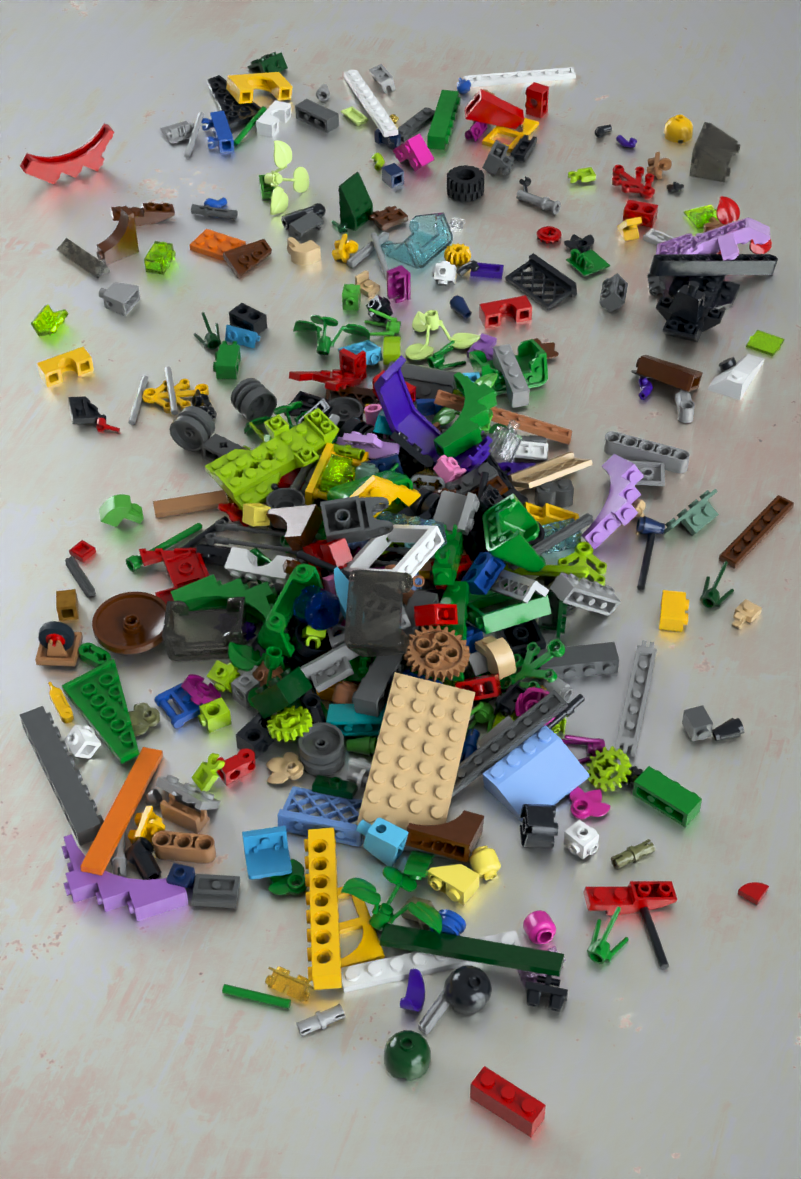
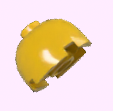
M683 115L669 118L665 123L664 137L669 141L677 143L678 140H683V142L689 141L693 135L692 122Z

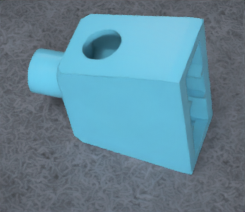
M377 818L372 825L362 820L356 831L365 836L364 849L385 865L391 867L402 855L409 833L382 818Z

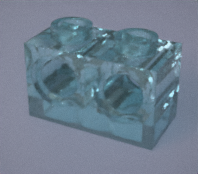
M574 518L542 525L545 532L544 539L575 521ZM578 531L545 551V554L575 548L581 542L582 532Z

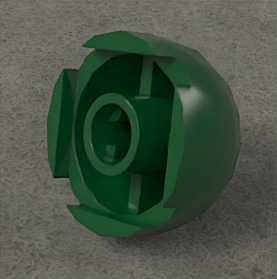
M403 1030L395 1033L388 1039L384 1048V1064L386 1070L397 1079L398 1077L406 1078V1081H412L420 1078L427 1072L431 1062V1050L427 1040L421 1034L412 1030Z

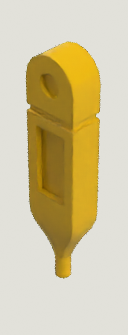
M49 682L50 699L61 721L64 723L72 722L74 719L73 711L62 690L53 686L52 682Z

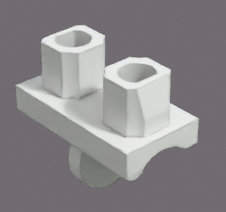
M361 757L358 759L351 758L349 760L347 778L357 781V786L362 788L367 784L371 764H369L367 759Z

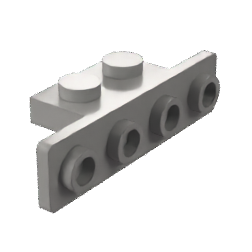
M356 636L300 668L305 676L313 681L314 687L319 693L354 674L349 661L366 652V649Z

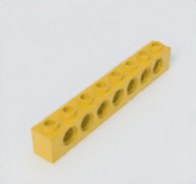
M334 828L308 830V839H304L305 852H309V856H305V869H309V874H305L306 887H310V891L306 892V905H310V910H306L307 924L311 923V928L307 929V942H311V947L307 948L308 962L312 961V967H308V980L313 981L314 990L342 988Z

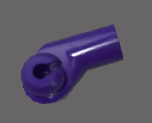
M618 135L616 141L622 147L634 148L637 143L635 138H630L629 141L622 135Z
M641 377L638 381L642 390L639 393V397L645 400L653 391V386L646 377Z

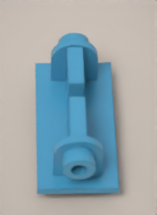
M226 325L225 341L231 343L237 341V344L250 348H255L256 342L260 341V336L257 332Z

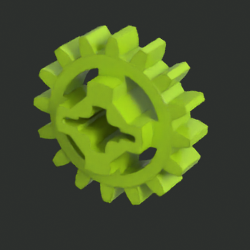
M295 706L291 708L285 707L284 711H278L277 715H271V720L267 721V728L272 739L276 738L277 741L284 739L285 742L291 739L294 741L297 736L303 737V732H309V728L313 726L311 714L307 708L303 710L302 706L297 709Z
M611 746L610 751H608L606 747H603V752L600 753L596 750L597 756L589 757L592 762L586 763L589 769L587 770L589 774L588 780L596 789L601 788L603 792H606L607 788H610L611 791H614L616 785L619 788L622 787V781L628 782L626 775H631L632 772L629 768L632 767V764L629 761V757L620 748L616 750L614 746Z

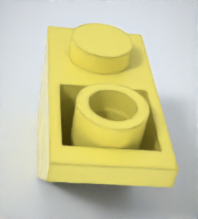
M462 864L432 867L428 870V884L434 890H439L446 894L452 901L465 905L479 888V874Z

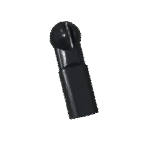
M316 203L311 207L283 215L281 222L285 229H289L290 223L313 211L322 218L326 210L322 204Z

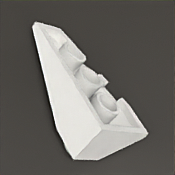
M748 354L739 360L736 365L716 376L709 385L708 390L740 400L764 363V359Z

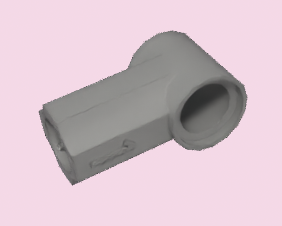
M680 390L675 394L678 420L682 423H690L693 421L695 404L691 399L690 393Z

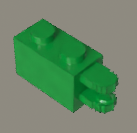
M223 341L219 345V350L215 352L216 362H213V372H216L217 379L237 380L241 360L240 345H237V341H233L232 345H228L227 341Z

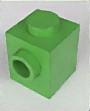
M344 284L342 292L343 310L359 311L361 302L360 285Z

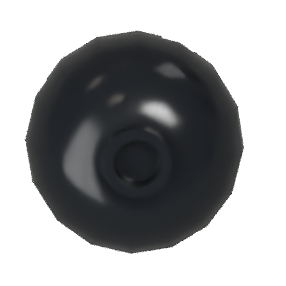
M472 965L461 966L454 970L445 980V999L447 1002L450 1001L451 1005L454 1006L453 1009L465 1015L475 1014L485 1007L491 997L492 987L490 979L478 967Z

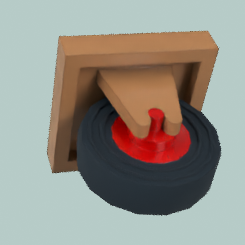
M51 621L43 624L39 630L38 640L40 644L35 658L36 665L76 667L79 655L78 648L83 639L82 632H74L71 627L62 622Z

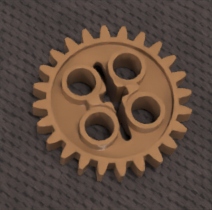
M429 625V629L426 630L422 626L421 632L415 629L414 635L409 634V638L406 639L403 650L404 660H407V666H412L411 672L418 671V677L424 674L425 680L433 677L434 682H436L437 678L444 682L445 677L452 680L453 675L459 677L460 672L464 673L470 657L469 646H466V640H461V634L455 636V630L448 632V627L441 630L440 625L436 629Z

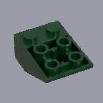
M359 172L349 177L338 189L340 225L353 231L358 230L369 220L368 216L373 214V203Z

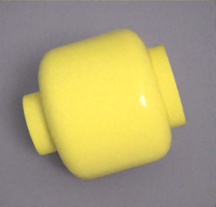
M488 846L474 849L469 858L472 870L479 874V878H484V880L495 878L497 876L496 872L501 868L495 850L488 848Z

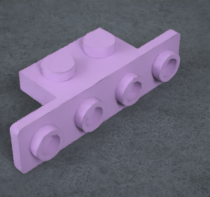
M352 431L351 434L344 433L343 437H338L336 442L339 445L345 446L348 444L354 448L364 449L365 452H369L368 459H376L394 453L399 454L400 450L398 443L383 442L377 438V435L372 433L362 435L359 432Z

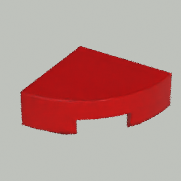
M758 882L747 883L739 888L738 895L758 905L767 893L769 886Z

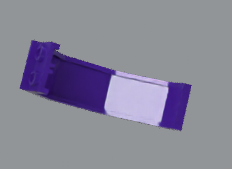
M401 355L378 378L374 387L391 432L399 433L401 431L404 433L411 445L417 444L422 449L421 453L423 455L428 454L433 458L435 466L440 456L436 452L433 440L442 433L415 408L401 372V367L407 360ZM489 436L478 446H473L454 457L461 469L465 468L467 470L464 474L479 467L490 455L488 451L491 448L488 445L493 440Z

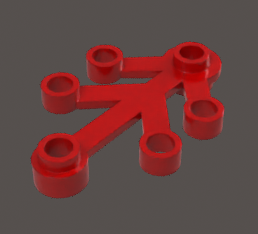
M622 165L614 166L612 185H621V191L624 193H640L644 199L653 197L655 194V189L651 187L654 181L653 174L648 173L645 175L646 184L644 186L641 184V179L644 175L643 167L635 168L636 178L634 179L624 171Z

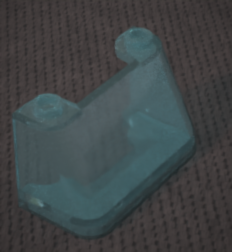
M444 212L416 215L410 221L409 228L412 234L406 240L399 243L386 241L381 245L384 255L417 269L424 268L452 243L453 234Z

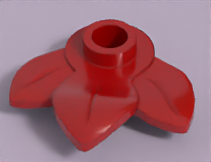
M235 502L228 504L220 503L218 505V509L225 512L232 522L240 521L244 527H249L248 524L242 522L243 511Z

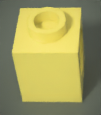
M261 503L243 504L242 522L253 527L270 526V520L266 513L271 507Z

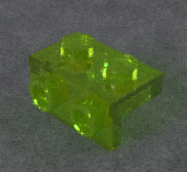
M45 305L31 322V325L39 337L44 335L51 336L65 322L68 312L66 309L53 312L49 305Z

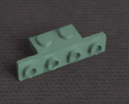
M714 489L712 492L708 490L699 496L701 498L700 501L696 499L688 505L690 508L688 511L685 508L677 514V520L672 518L665 524L667 528L664 529V534L680 522H682L692 536L719 515L708 502V499L718 491Z

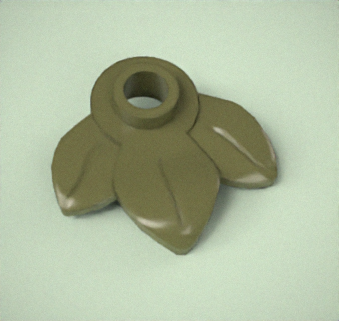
M137 703L134 705V711H129L135 737L146 733L149 727L156 726L160 721L159 711L156 708H150L147 703Z

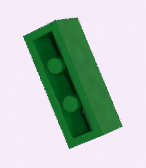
M650 766L634 781V796L684 827L700 812L702 798Z

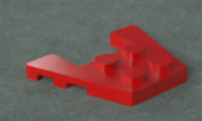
M333 369L332 371L289 372V379L318 381L325 383V388L333 391H339L340 388L346 389V385H349V387L361 385L360 377H356L354 373L350 372L342 373V370Z
M146 548L139 549L144 567L164 562L173 588L155 592V596L162 599L167 606L175 603L171 591L209 576L201 553H196L197 548H174V550L155 548V551H146Z

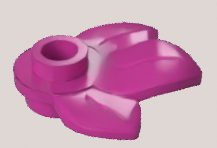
M576 787L570 792V800L572 802L570 811L576 818L600 817L610 810V805L601 803L602 793L600 789L584 793L580 787Z

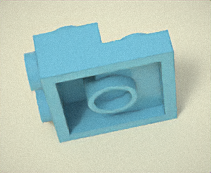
M370 340L338 348V352L345 348L356 355L361 351H365L366 365H376L379 361L383 360L381 348Z

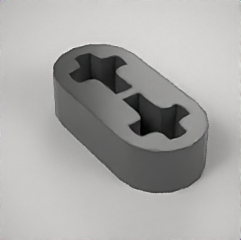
M415 474L410 478L412 483L417 481V478H420L422 482H426V485H419V488H416V485L413 484V489L417 491L422 488L431 491L445 488V482L439 476ZM438 479V482L441 483V486H438L435 490V487L429 485V482L435 483V481Z

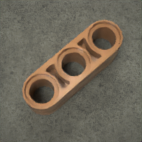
M159 831L152 837L154 854L158 859L205 864L214 861L216 858L215 842L213 837L209 835Z

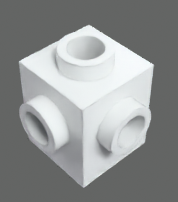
M440 261V263H436V266L433 267L432 277L440 285L455 283L457 267L451 265L450 262Z
M75 724L64 739L74 756L90 759L101 745L94 729L87 725Z
M580 819L565 831L564 845L572 854L579 856L582 860L589 854L593 855L598 849L599 834L593 827H589Z

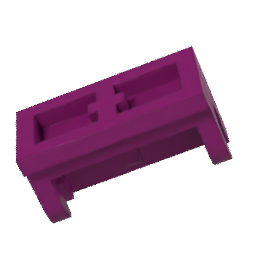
M402 265L387 271V298L390 300L399 297L395 299V303L411 299V273Z

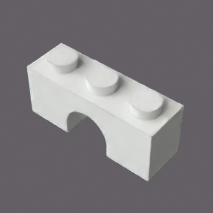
M275 100L256 121L257 134L273 138L279 131L278 122L286 123L291 118V104Z

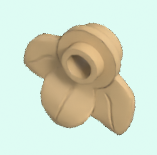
M286 752L283 758L275 757L270 759L266 766L272 774L267 779V783L282 784L288 779H299L303 775L304 766L298 761V756L293 752Z

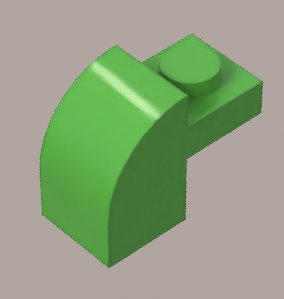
M114 495L108 498L99 508L100 521L117 527L124 518L139 524L144 519L142 507L131 503L129 495Z

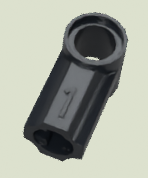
M140 837L125 851V857L131 864L136 866L143 880L159 879L162 872L152 855L154 851L153 845L146 838Z

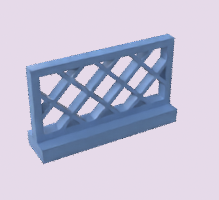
M293 786L283 809L279 810L278 826H286V832L308 836V830L334 828L337 843L361 847L363 835L356 831L358 825L352 824V822L358 820L359 813L356 809L361 807L362 800L355 798L351 800L313 792L310 789ZM296 794L305 796L304 799H301L299 801H297L294 797ZM318 799H322L326 802L317 805L315 801ZM308 803L312 805V808L306 810L301 807ZM342 803L346 807L338 809L335 805ZM328 807L333 810V812L324 814L322 811ZM297 808L299 812H293L289 810ZM351 811L354 815L345 818L342 814ZM317 812L320 817H318V816H313V815H310V814H313V813ZM338 816L341 821L332 820L331 818Z

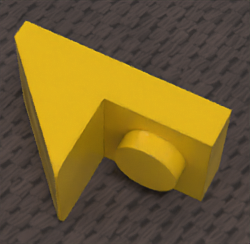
M641 217L626 219L617 225V229L625 241L639 239L637 226L642 223Z

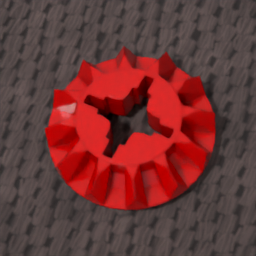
M552 226L542 227L537 231V239L540 242H546V244H553L561 239V231Z

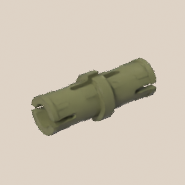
M648 839L639 845L629 846L626 851L611 857L612 865L618 870L632 862L637 863L640 858L655 852L654 844Z

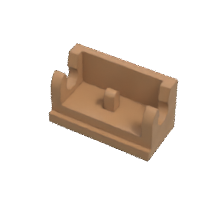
M169 794V802L162 800L160 803L162 818L195 834H199L210 820L206 810L198 812L177 802L175 795Z

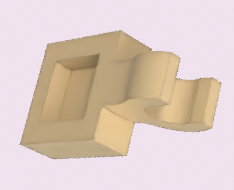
M745 599L735 609L733 616L735 621L732 625L740 628L745 621L751 624L761 614L762 608Z

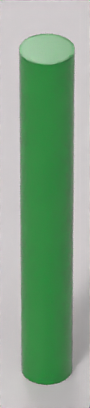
M224 984L222 989L224 994L289 1009L291 1005L290 999Z

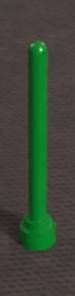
M197 523L149 551H155V548L166 550L201 530L202 524ZM132 555L126 559V565L132 572L140 569L143 564L141 557L138 555Z

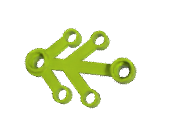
M588 542L578 543L574 553L558 560L557 565L569 566V563L579 559V562L573 566H587L588 571H590L589 576L601 585H605V577L599 574L606 572L607 564L593 555V548ZM586 560L595 565V570L586 563Z

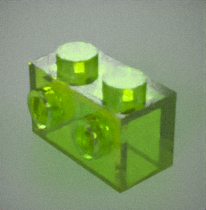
M154 242L144 258L146 272L164 275L176 256L173 244Z

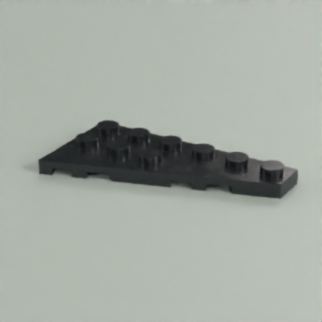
M220 75L207 79L208 86L220 111L225 112L230 129L247 124L261 109L253 101L252 103L239 104L226 89L227 81Z

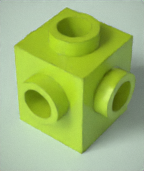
M217 660L206 677L219 691L224 693L226 690L232 693L231 682L241 676V674L238 672L239 669L234 667L232 663L225 664Z

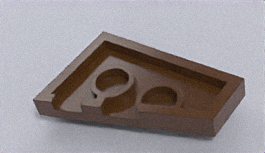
M262 239L223 252V258L236 277L240 278L268 257L272 249L266 240Z

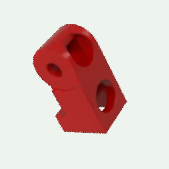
M242 749L237 755L226 760L223 757L216 760V762L218 760L225 762L224 767L217 770L216 773L226 786L251 773L256 768L255 753L251 749Z

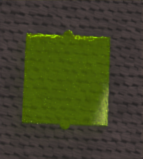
M757 330L750 337L746 347L774 356L777 350H780L784 339Z

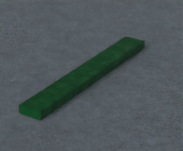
M387 923L380 937L381 946L560 977L564 962V954L446 933L439 934L434 931Z

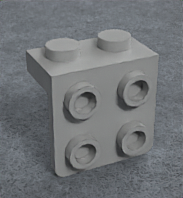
M446 490L442 491L432 524L441 529L446 525L449 531H453V525L456 524L457 532L468 535L474 525V514L478 511L480 505L477 495L468 492V495L465 496Z

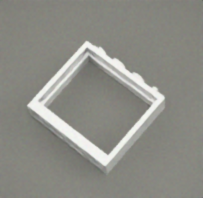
M393 525L394 528L390 533L370 539L354 556L353 560L347 564V567L343 569L375 584H383L390 589L403 590L445 541L438 526ZM392 542L415 543L392 570L369 568ZM349 581L354 587H362Z

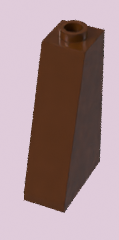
M642 355L636 363L637 373L688 392L698 389L703 372L649 355Z

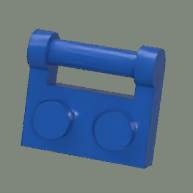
M181 684L158 694L154 699L157 706L162 707L171 719V724L176 729L182 727L185 722L200 715L199 706L201 705L191 700V695L181 687ZM172 699L182 713L177 715L167 701Z

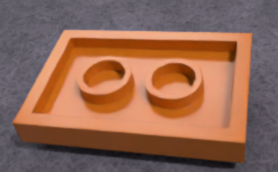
M206 229L189 246L192 251L225 261L223 252L244 246L246 241Z

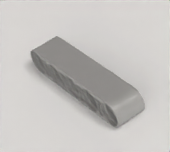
M613 431L605 435L604 452L608 455L616 454L630 461L665 463V470L675 473H685L688 470L690 454L686 450Z

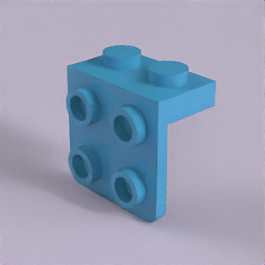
M286 826L242 832L249 879H262L292 873Z

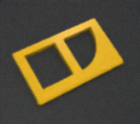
M524 118L523 124L520 125L523 129L522 132L496 126L482 140V144L492 147L495 142L492 138L497 133L515 138L510 145H507L509 147L507 152L511 153L519 140L524 135L529 136L537 128L539 122Z
M339 887L338 899L351 896L358 918L339 923L340 934L363 929V937L358 947L349 955L341 958V968L384 959L385 955L376 930L369 923L371 916L365 901L351 894L341 893L343 887Z

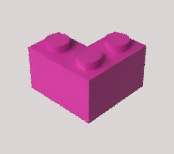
M420 133L393 150L398 161L402 163L408 159L414 171L435 160Z

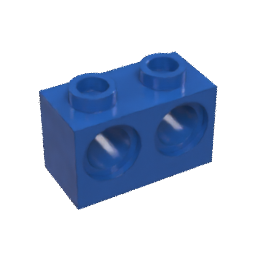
M480 552L461 581H467L471 594L486 595L506 564L501 559L491 556L489 552Z

